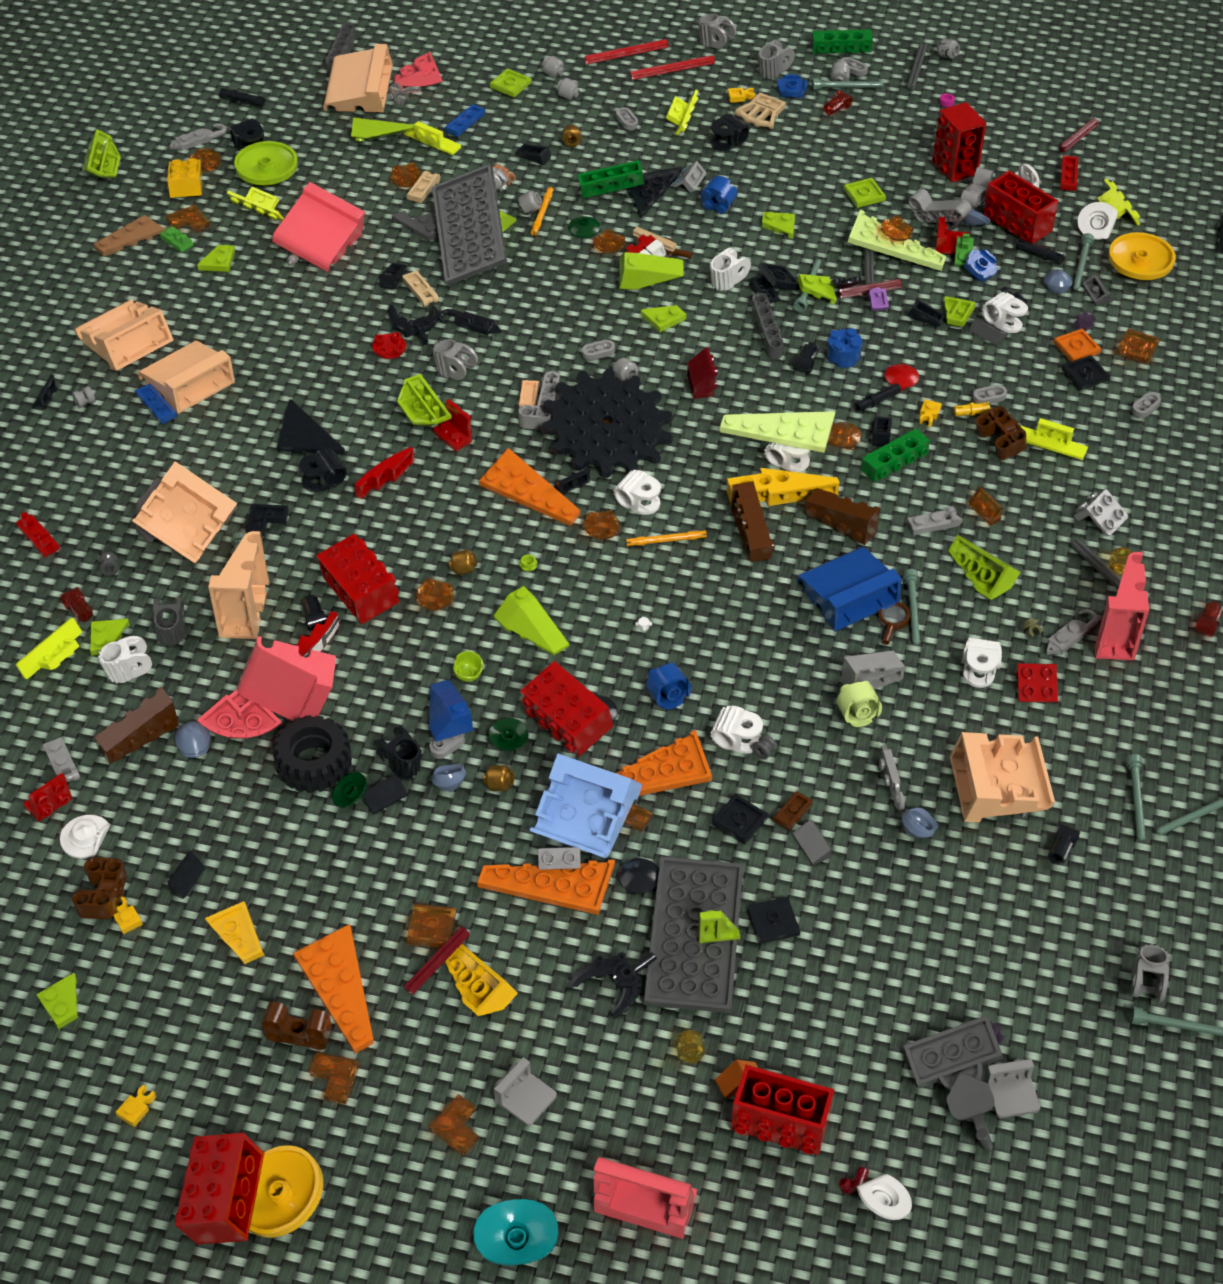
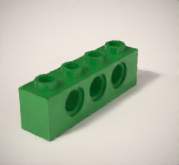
M871 29L812 31L811 45L813 54L872 52L873 37Z
M639 160L578 174L583 199L644 185L643 171Z
M916 428L862 457L861 471L873 482L884 479L894 471L896 472L905 465L911 464L914 460L924 457L929 451L930 440Z

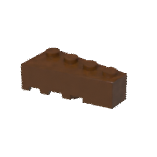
M754 481L732 485L731 512L749 561L755 562L771 559L772 551L775 549L774 542L769 536V529L766 526Z
M817 488L805 500L804 514L852 538L854 541L866 545L877 533L880 507L874 506L871 508L867 506V503L860 502L858 504L852 502L851 498L845 497L842 499L835 493Z
M162 687L156 690L157 694L152 698L148 699L146 697L141 701L142 705L135 711L129 710L125 713V716L119 723L117 721L113 722L94 737L98 750L109 764L120 760L125 755L138 750L145 744L156 740L158 737L179 726L174 703Z

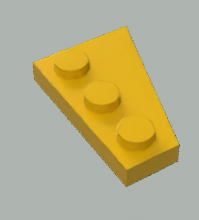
M244 901L205 918L207 923L244 964L265 956Z

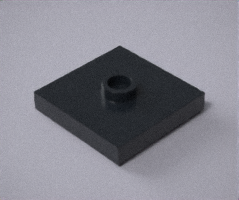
M762 262L758 265V269L773 287L792 290L800 288L798 281L785 266Z
M1092 355L1062 365L1061 370L1080 391L1110 380V375Z
M735 794L712 819V825L745 845L769 818V814Z
M789 897L748 905L747 910L759 944L800 936V929Z

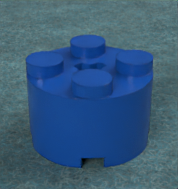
M715 176L709 180L701 192L702 205L706 210L713 209L719 214H724L738 195L735 185L732 186L729 179L723 176Z
M849 328L848 330L831 331L827 348V359L832 364L834 362L838 364V367L842 368L856 365L857 361L861 358L862 338L857 333V330Z
M669 663L657 669H652L648 673L649 678L646 682V689L658 706L667 710L673 709L684 702L683 699L686 695L689 697L692 690L691 683L675 663Z

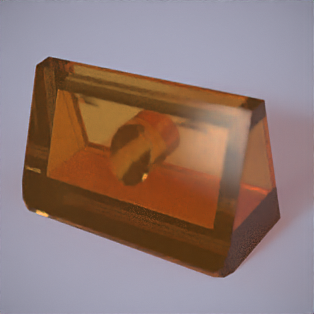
M981 486L978 487L969 500V506L988 525L991 526L1000 522L1003 508Z

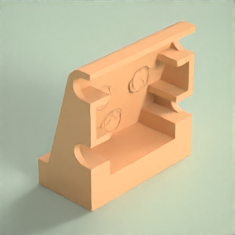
M375 44L374 49L339 55L333 58L323 106L324 111L328 110V105H332L336 108V111L355 112L356 106H361L364 112H384L393 66L387 44Z
M132 299L75 328L78 338L106 360L111 369L116 371L173 341L162 310L154 307L148 308L146 304L140 302L134 303Z
M194 341L138 371L139 379H145L146 385L151 383L159 394L164 396V399L177 414L235 383L230 356L223 350L217 352L198 341Z
M174 462L157 489L152 492L132 522L195 564L224 524L229 520L236 509L237 503L177 462Z
M259 531L245 534L220 575H211L209 592L220 638L257 639L261 623L259 612H263L267 595L265 585H269L261 533Z
M962 732L950 755L964 822L980 823L981 819L985 817L1045 811L1053 806L1055 800L1038 737H1034L1030 743L1025 744L1023 736L999 734L994 741H988L987 734Z

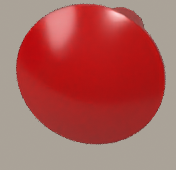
M398 332L378 334L374 337L372 349L381 358L393 359L405 352L406 342Z
M895 364L886 369L884 379L891 385L899 384L901 391H904L906 388L918 383L919 374L910 365Z

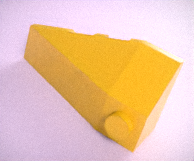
M463 944L445 961L449 972L456 982L455 985L461 993L463 1003L477 1016L504 1010L518 994L501 976Z

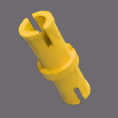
M971 402L967 405L953 407L955 417L964 415L975 416V414H982L990 410L989 402L978 404Z

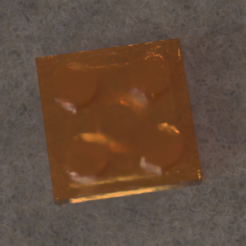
M1127 329L1116 354L1149 364L1160 343V338Z
M414 904L407 935V944L441 948L452 936L456 908Z

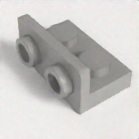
M580 847L538 849L539 869H579L581 867Z

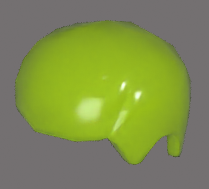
M473 651L461 652L454 661V675L464 682H473L481 675L483 661L480 655Z

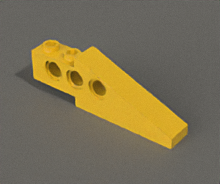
M760 468V474L728 478L727 494L731 503L732 485L754 481L759 502L767 501L768 506L804 501L817 488L838 495L840 482L837 477Z

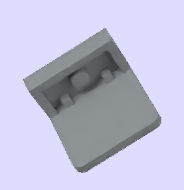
M1107 489L1099 493L1093 492L1087 497L1089 501L1082 503L1077 508L1079 511L1074 515L1077 521L1090 516L1106 536L1112 535L1128 518L1127 513Z
M524 1057L518 1063H514L505 1078L499 1079L494 1086L495 1102L527 1126H531L557 1097L556 1091L531 1074L530 1062Z
M1017 1059L1009 1063L996 1062L988 1066L985 1082L989 1084L995 1099L994 1110L998 1118L1032 1114L1040 1111V1104L1031 1080L1034 1070L1032 1059Z

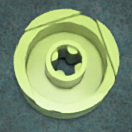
M868 681L856 682L850 685L845 684L840 688L841 692L838 695L837 704L847 723H851L854 727H862L872 723V719L875 716L879 717L882 712V704Z

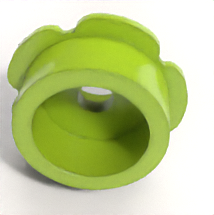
M524 555L519 562V566L524 571H532L537 568V560L533 555Z

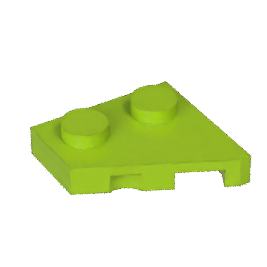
M763 212V228L773 230L778 234L784 232L788 234V238L793 239L795 214Z
M218 245L198 263V270L230 272L235 254V246Z
M799 274L797 280L801 291L812 294L819 299L821 296L830 299L831 304L836 303L837 298L833 286L830 285V277Z
M945 296L947 324L964 327L976 307L975 302Z
M677 305L641 310V316L659 332L687 319V314Z
M129 619L91 622V655H100L99 652H101L106 644L120 640L125 627L128 628L130 626Z
M708 910L700 912L699 943L740 939L738 928L722 911Z
M74 973L36 994L58 1029L78 1018L77 978Z

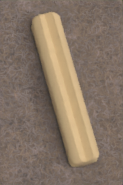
M636 227L633 230V235L638 238L641 235L647 237L652 235L664 245V249L671 252L676 249L677 244L640 227Z

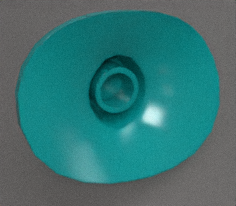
M527 1199L507 1200L490 1206L477 1218L474 1227V1242L478 1252L484 1259L499 1265H522L538 1261L552 1252L557 1244L559 1235L557 1219L552 1210L540 1202Z

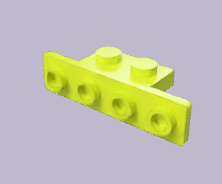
M698 90L694 91L688 103L676 96L672 100L665 118L678 125L675 133L677 136L681 131L684 132L688 125L687 122L691 117L690 114L698 100Z
M419 121L413 124L415 127L414 131L404 133L408 137L450 155H454L461 149V144L444 138L442 131Z
M1107 178L1104 179L1109 190L1097 198L1099 202H1104L1114 207L1118 212L1117 218L1127 212L1136 225L1139 226L1140 222L1138 219L1140 216L1137 211L1131 210L1133 207L1130 202L1123 200L1125 199L1121 191H1116L1118 188L1113 181L1109 182Z
M251 187L246 197L227 191L231 202L237 205L240 203L249 210L252 208L261 215L266 214L275 221L277 219L283 221V216L274 210L279 202L276 196Z
M1042 418L1039 419L1037 430L1021 426L1026 431L1028 444L1080 460L1084 459L1088 446L1072 442L1074 428Z
M68 619L16 663V667L25 679H29L40 668L56 669L60 666V662L74 654V651L79 647L74 639L82 633L75 619Z

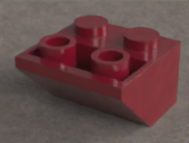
M704 348L687 363V378L694 399L713 397L714 389H717V381L715 379V376H718L717 366H714L713 354H710L708 348Z

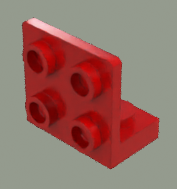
M939 217L935 251L942 254H955L957 236L963 237V234H969V232L948 231V224H945L946 217Z
M447 399L445 400L446 409L452 418L433 428V434L456 452L472 442L471 417L467 412L461 410L456 403Z
M63 773L59 774L28 796L29 799L23 805L38 822L50 816L61 806L66 805L72 799L65 775Z

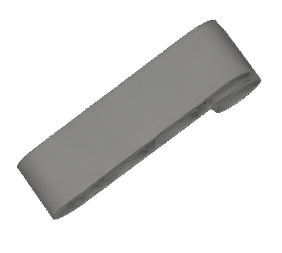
M977 167L973 183L964 189L961 199L968 201L971 207L974 208L985 201L987 186L992 181L994 171Z
M923 188L918 189L909 199V204L917 220L922 223L938 222L939 217H946L945 222L961 221L972 210L971 204L963 199L932 201L929 193Z
M549 371L544 375L537 406L523 405L518 409L520 427L540 430L544 422L553 420L551 414L542 410V404L546 400H558L559 395L554 390L555 385L560 382V375L557 372Z

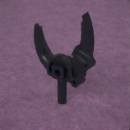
M390 305L388 308V316L392 322L393 330L399 329L404 333V337H410L414 334L419 335L422 344L428 343L425 332L430 331L439 319L438 310L434 305L430 307V312L426 319L420 317L419 319H411L409 322L403 316L399 317L394 305Z
M623 952L616 956H611V958H603L601 955L597 956L594 963L585 966L573 976L567 985V989L572 990L573 987H578L581 983L594 976L602 978L606 977V974L613 975L615 983L623 989L622 997L612 1011V1017L617 1018L622 1013L627 1012L639 996L640 991L638 989H640L639 984L641 980L636 973L657 960V957L652 952L631 966L628 963L626 954Z

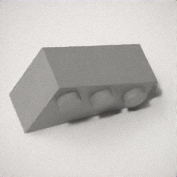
M894 650L844 657L841 682L843 685H850L856 682L868 681L875 690L902 680L905 666Z

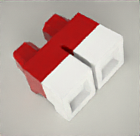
M641 235L637 240L638 245L630 244L626 247L628 253H642L661 257L666 255L664 245L652 235L648 237Z

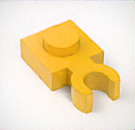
M743 87L728 89L730 103L744 102L745 99L753 100L755 98L754 88L743 90Z
M925 399L920 410L919 424H922L923 421H928V427H931L933 419L937 420L942 403Z
M122 896V904L117 906L114 919L122 933L125 934L143 925L133 905L128 907L126 898Z
M142 1085L138 1089V1096L136 1098L130 1095L116 1111L117 1117L135 1127L149 1111L146 1104H150L155 1100V1092L152 1091L149 1095L144 1096L147 1088L145 1085Z

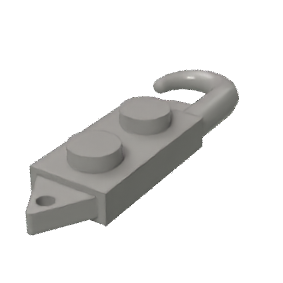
M214 124L213 127H220L221 130L212 132L209 129H197L176 137L169 147L170 149H181L184 151L224 135L227 128L223 124Z
M1089 609L1081 610L1079 615L1088 614L1092 617V620L1087 624L1080 620H1071L1048 639L1046 655L1056 653L1062 655L1086 636L1099 622L1097 613Z
M883 745L881 746L882 758L879 759V766L881 771L884 770V784L886 787H889L896 809L903 811L905 809L903 793L899 792L900 778L891 749Z

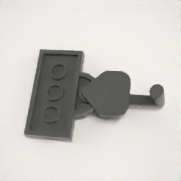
M988 1015L904 1045L918 1087L922 1088L941 1081L944 1088L950 1092L947 1096V1103L952 1116L957 1120L972 1118L977 1130L976 1138L980 1140L984 1150L992 1151L993 1143L982 1114L989 1112L994 1107L995 1099L989 1084L982 1081L984 1075L983 1065L1003 1059L1004 1057Z

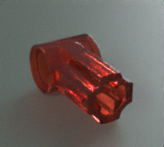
M838 90L834 94L833 99L824 104L823 109L827 115L831 116L842 108L848 109L852 105L853 97Z
M78 587L60 595L65 608L71 610L79 622L83 621L85 623L94 615L93 610L85 601L84 595Z
M1212 601L1206 604L1202 616H1199L1194 632L1213 638L1222 611V607L1218 602Z

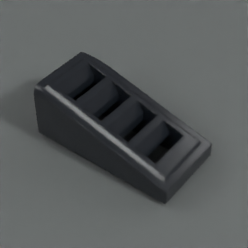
M523 144L515 153L516 156L540 165H545L551 158L549 147Z
M392 263L379 276L380 287L394 290L405 274L407 266Z
M764 275L750 279L749 286L755 294L769 293L766 296L768 298L772 297L768 299L770 304L780 301L773 286Z
M917 299L907 316L939 327L946 314Z
M874 418L873 446H884L890 443L892 418Z

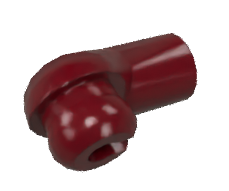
M859 1167L855 1178L852 1180L842 1178L839 1182L841 1191L845 1194L857 1192L856 1187L866 1182L869 1174L868 1169Z

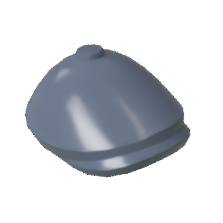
M973 209L962 219L966 226L987 225L991 222L990 218L986 217L985 214Z
M1054 269L1044 276V283L1047 289L1053 293H1064L1073 284L1070 275L1063 270Z
M187 722L176 731L175 743L181 753L188 758L202 756L209 749L210 731L199 722Z
M461 763L436 768L431 782L440 790L453 792L462 784L466 776L464 765Z
M923 808L908 809L902 814V825L908 836L917 839L933 836L935 830L938 829V823Z

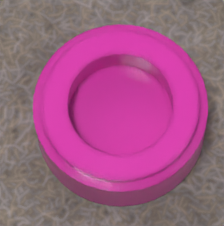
M946 93L940 96V105L944 107L954 105L955 97L952 94Z

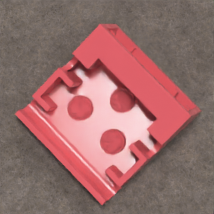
M309 182L303 189V194L276 229L272 242L328 272L331 263L336 264L346 253L347 245L352 246L362 235L365 212Z
M1132 552L1128 555L1117 596H1108L1095 644V656L1098 659L1135 660L1149 613L1147 591H1144L1146 584L1144 564H1141L1143 552Z
M258 636L238 682V693L293 722L297 718L304 719L306 718L305 716H319L332 689L336 656L311 650L308 657L304 658L298 653L299 646L274 640L271 648H265L261 644L262 637Z
M599 1157L594 1167V1172H596L594 1176V1192L596 1193L594 1197L595 1213L684 1239L697 1198V1189L692 1188L691 1184L605 1158Z

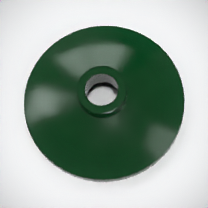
M580 216L570 221L568 229L575 237L590 238L599 233L600 223L595 218Z
M514 718L498 720L489 730V740L492 745L504 751H513L521 748L527 742L529 736L527 726L522 721Z
M354 772L342 778L333 791V803L339 808H347L355 804L365 792L367 786L366 777L359 772Z

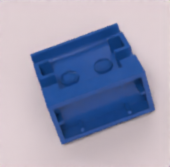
M864 547L797 575L798 584L803 582L804 592L816 607L821 606L822 616L834 632L900 602L901 577L894 568L889 570Z

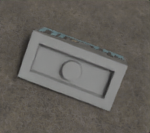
M696 161L683 169L672 186L676 188L683 184L691 193L695 191L707 172Z

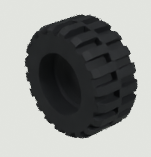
M305 716L306 718L304 719L297 718L293 723L289 722L285 725V729H281L274 739V747L272 749L277 774H279L281 781L286 783L288 787L292 789L295 787L300 792L306 790L307 793H314L317 790L319 792L325 791V788L328 787L331 789L336 786V782H339L344 778V775L348 774L352 764L348 734L339 723H334V720L330 718L323 719V716ZM309 748H323L329 751L323 757L311 761L301 760L296 757L299 753Z

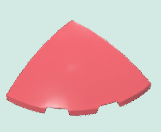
M431 52L414 59L413 65H405L400 69L401 74H397L394 77L396 85L410 87L428 86L442 82Z
M237 689L229 696L225 695L197 719L209 731L236 739L260 736L282 724L271 710L241 696Z

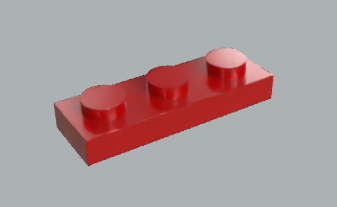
M1063 155L1060 189L1076 191L1078 157Z

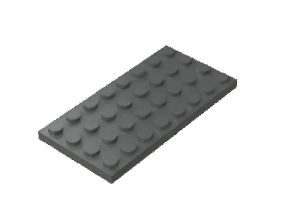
M488 164L432 186L445 283L451 285L508 263L492 166Z
M660 857L650 953L653 952L657 960L648 965L644 1005L731 1014L737 940L699 943L700 912L708 910L722 911L738 928L744 864Z

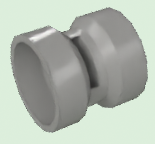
M89 386L83 388L80 392H72L73 400L79 409L87 403L92 404L96 402Z

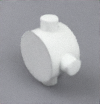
M642 617L635 625L640 630L646 631L649 629V626H652V622H649L648 618Z

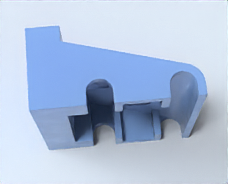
M557 754L549 779H551L550 788L548 791L544 790L535 814L538 816V821L534 828H530V831L607 858L634 800L638 799L643 784L622 775Z

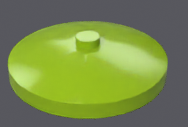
M263 141L243 148L236 155L234 165L237 175L242 180L255 185H272L290 178L297 170L298 159L296 152L290 146L275 141Z

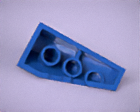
M449 679L430 685L429 729L435 742L473 731L471 712L465 700Z

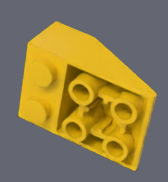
M190 158L186 161L176 159L169 162L167 182L170 198L202 195L201 159Z

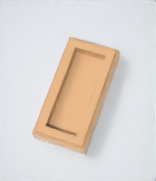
M522 380L519 408L523 405L537 406L540 381Z

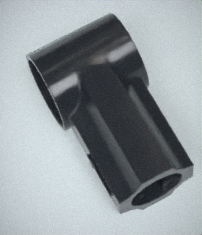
M812 342L805 344L800 355H797L795 358L793 369L810 374L819 347Z
M313 595L306 596L302 600V606L308 630L313 631L316 623L324 625L327 619L324 610L322 611L318 597Z
M1062 823L1059 825L1054 838L1055 841L1048 853V858H1050L1051 862L1058 865L1065 863L1071 848L1075 847L1081 831Z

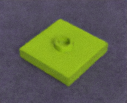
M507 68L490 82V88L515 97L532 83V78Z
M873 178L845 184L843 190L857 208L886 201V195Z

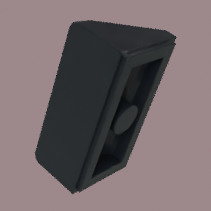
M50 375L34 402L32 409L43 411L57 389L54 375Z
M586 468L557 481L553 487L561 494H564L590 482V469Z
M395 774L365 790L362 799L374 815L408 796V793L399 777Z
M192 851L186 854L168 881L171 895L181 899L188 895L205 869L202 862Z

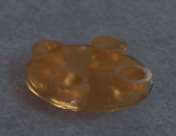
M415 163L401 166L396 165L392 168L391 180L398 186L410 187L416 183L422 172Z
M897 215L884 220L881 224V230L884 235L895 241L910 239L914 230L912 226L903 221L901 216Z
M607 229L603 234L593 238V245L601 252H616L625 246V237L614 233L611 229Z
M837 422L832 425L828 443L852 450L860 442L862 433L852 423Z
M613 511L590 512L586 515L584 528L594 538L609 539L619 533L620 522L615 517Z
M427 578L417 590V601L422 607L429 610L444 609L454 599L453 587L450 583Z

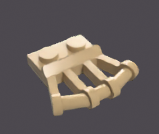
M759 93L750 103L737 108L735 115L744 119L745 123L754 124L755 127L759 128L761 126L773 129L775 119L785 109L786 102ZM759 112H762L757 118H754ZM768 115L771 116L770 121H764Z

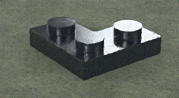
M252 504L246 534L252 531H259L261 536H265L268 523L286 524L289 513L288 505Z

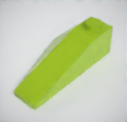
M353 118L351 137L357 142H364V140H373L414 131L415 127L413 124Z
M624 252L619 257V289L638 290L683 277V260L628 252Z
M959 535L956 536L948 550L957 564L962 567L967 578L972 581L975 589L991 600L1011 589L1021 573L1019 570Z
M524 586L508 594L494 614V619L505 630L519 634L520 638L524 640L526 638L535 643V646L552 655H556L569 647L568 641L546 611Z

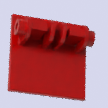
M1017 664L1016 679H1018L1019 702H1058L1057 664Z

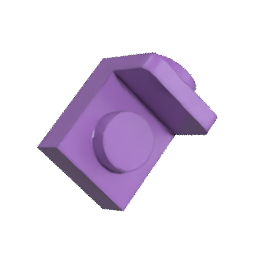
M873 288L869 290L867 300L870 301L871 311L888 310L886 289Z

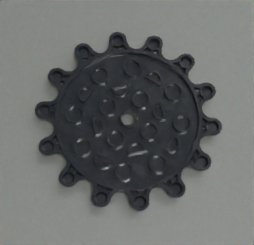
M610 368L606 369L599 379L591 378L586 371H580L576 375L577 385L570 386L564 382H558L554 390L560 396V399L543 402L542 410L551 414L553 420L544 422L540 427L541 432L557 436L558 441L551 447L552 453L555 455L571 453L574 456L572 467L578 471L583 470L589 464H593L598 467L601 477L608 478L612 475V470L615 467H622L627 473L639 470L637 464L639 460L645 459L651 463L660 462L661 456L655 449L656 445H669L673 442L672 434L661 428L663 424L673 421L672 412L659 410L656 407V404L662 400L661 393L657 390L652 392L640 390L641 379L636 375L627 381H620L615 377V372ZM611 419L612 423H605L603 420Z

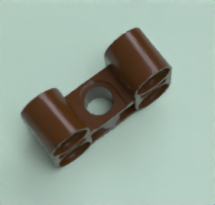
M994 407L976 418V432L979 437L986 438L996 432L1002 435L995 441L997 458L1006 460L1026 449V431L1004 407Z
M91 858L85 862L84 869L89 882L92 885L99 886L95 890H80L72 896V902L80 918L108 919L116 913L128 876L122 860L118 858Z
M272 1001L268 1003L265 1011L262 1029L265 1038L270 1041L324 1050L328 1043L332 1024L330 1015L323 1010H312L309 1019L306 1020L290 1016L284 1004Z

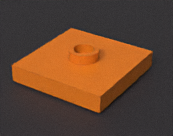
M1083 328L1056 337L1053 342L1070 362L1089 355L1095 356L1100 354L1102 350Z

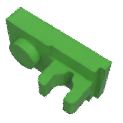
M173 226L160 233L162 240L181 253L194 245L186 234H183Z
M963 234V237L957 236L954 267L965 268L966 257L973 250L974 238H969L970 234Z

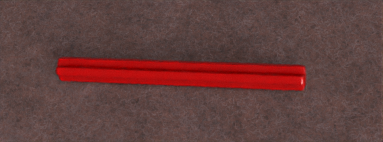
M664 39L584 56V61L586 64H592L668 48V41Z
M713 55L635 70L630 72V77L632 80L711 65L715 63V58Z

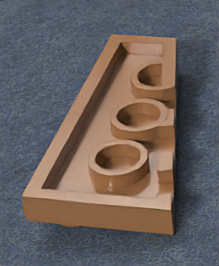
M144 215L94 243L93 246L101 255L107 256L124 250V246H135L138 244V241L144 239L146 241L151 240L153 236L160 235L165 229Z

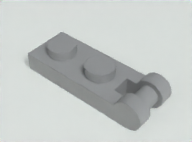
M953 506L943 511L907 518V524L913 535L953 528L962 523Z
M62 737L43 744L56 776L61 773L65 774L67 782L80 779V775Z

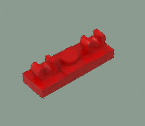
M27 512L20 514L21 520L15 522L16 526L44 558L60 550L59 544L32 514L28 515Z

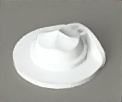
M1091 203L1085 206L1078 216L1079 230L1082 234H1092L1095 238L1094 240L1107 239L1112 232L1118 212L1107 203Z
M96 815L77 817L63 828L60 835L61 847L71 857L78 859L93 858L97 854L111 824Z
M883 1174L856 1187L863 1203L871 1211L883 1218L900 1220L905 1218L911 1210L912 1201L908 1191L898 1180L888 1174Z

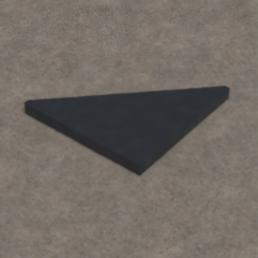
M682 167L643 173L644 185L627 188L640 218L649 211L679 177L683 170Z
M289 399L277 450L315 453L318 450L330 448L337 455H345V448L293 400Z

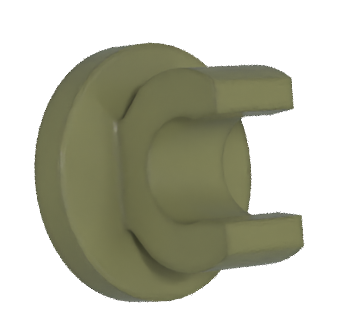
M1030 618L1023 622L1024 626L1021 629H1026L1028 638L1034 636L1032 629L1036 631L1037 635L1042 632V628L1037 625L1040 622L1039 619L1034 620V618Z

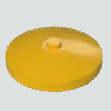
M1138 232L1124 234L1116 238L1111 243L1108 253L1111 265L1118 272L1139 280H1154L1166 276L1173 269L1176 259L1174 249L1168 242L1155 235Z
M279 1146L264 1152L249 1230L255 1235L273 1238L296 1230L309 1219L320 1201L323 1191L321 1168L307 1151L296 1146Z

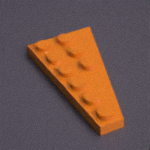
M509 448L479 480L480 486L569 526L580 516V509Z
M696 730L690 732V735L683 739L681 737L668 747L663 746L638 759L637 763L622 767V770L616 773L643 784L639 796L712 781V774Z
M597 860L589 861V863H581L579 869L540 870L539 865L531 866V863L511 867L509 864L485 865L482 868L477 885L479 888L599 915L615 867V860H608V862L597 863Z
M349 924L294 952L293 956L352 1051L356 1054L374 1044L351 926Z

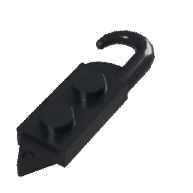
M445 309L439 313V320L443 323H446L443 316L451 315L455 317V324L458 327L487 336L493 333H501V329L495 324V320L454 309Z

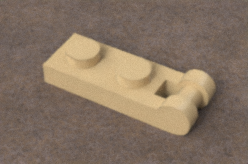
M424 171L408 192L407 200L422 203L432 190V186L439 183L440 174H431L429 171Z
M417 270L402 276L403 282L417 297L423 308L429 306L430 303L439 302L436 292Z

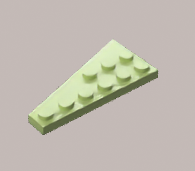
M859 211L848 243L942 271L946 259L945 255L930 247L925 248L921 246L919 241H912L907 238L908 235L888 224H881L877 222V218L873 216L870 218L864 215V211Z
M835 411L724 415L720 425V432L825 453L835 418Z

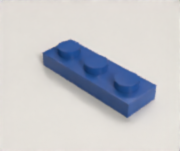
M472 104L445 126V132L456 137L460 136L485 115V109Z
M151 383L135 390L136 396L161 424L177 418L176 411Z

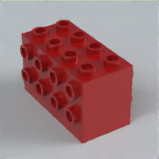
M967 102L939 110L932 156L933 164L951 183L975 176L976 169L980 166L987 123Z
M1009 170L988 183L983 214L1019 238L1035 243L1053 231L1059 200Z
M355 533L316 555L323 579L361 625L400 603L398 598L399 590L395 586L396 579L394 575L386 571L383 562H378L375 553L372 550H368L365 541L362 538L359 539Z
M555 660L520 690L521 702L526 708L524 709L525 713L530 718L534 717L538 720L537 722L542 729H548L557 742H563L565 748L571 754L574 752L578 757L585 753L613 727L609 707Z
M745 1065L733 1103L731 1130L740 1135L757 1137L764 1142H775L785 1148H796L806 1154L819 1155L831 1114L835 1089Z
M232 1133L197 1136L193 1139L188 1166L185 1170L184 1185L180 1192L178 1212L175 1215V1226L197 1245L248 1240L265 1153L246 1134Z

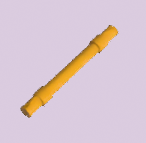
M548 187L544 194L541 208L532 225L531 235L533 236L534 234L535 236L537 235L541 227V222L554 191L552 187Z
M704 530L649 537L641 536L626 539V542H630L626 543V546L696 540L698 538H707V533Z

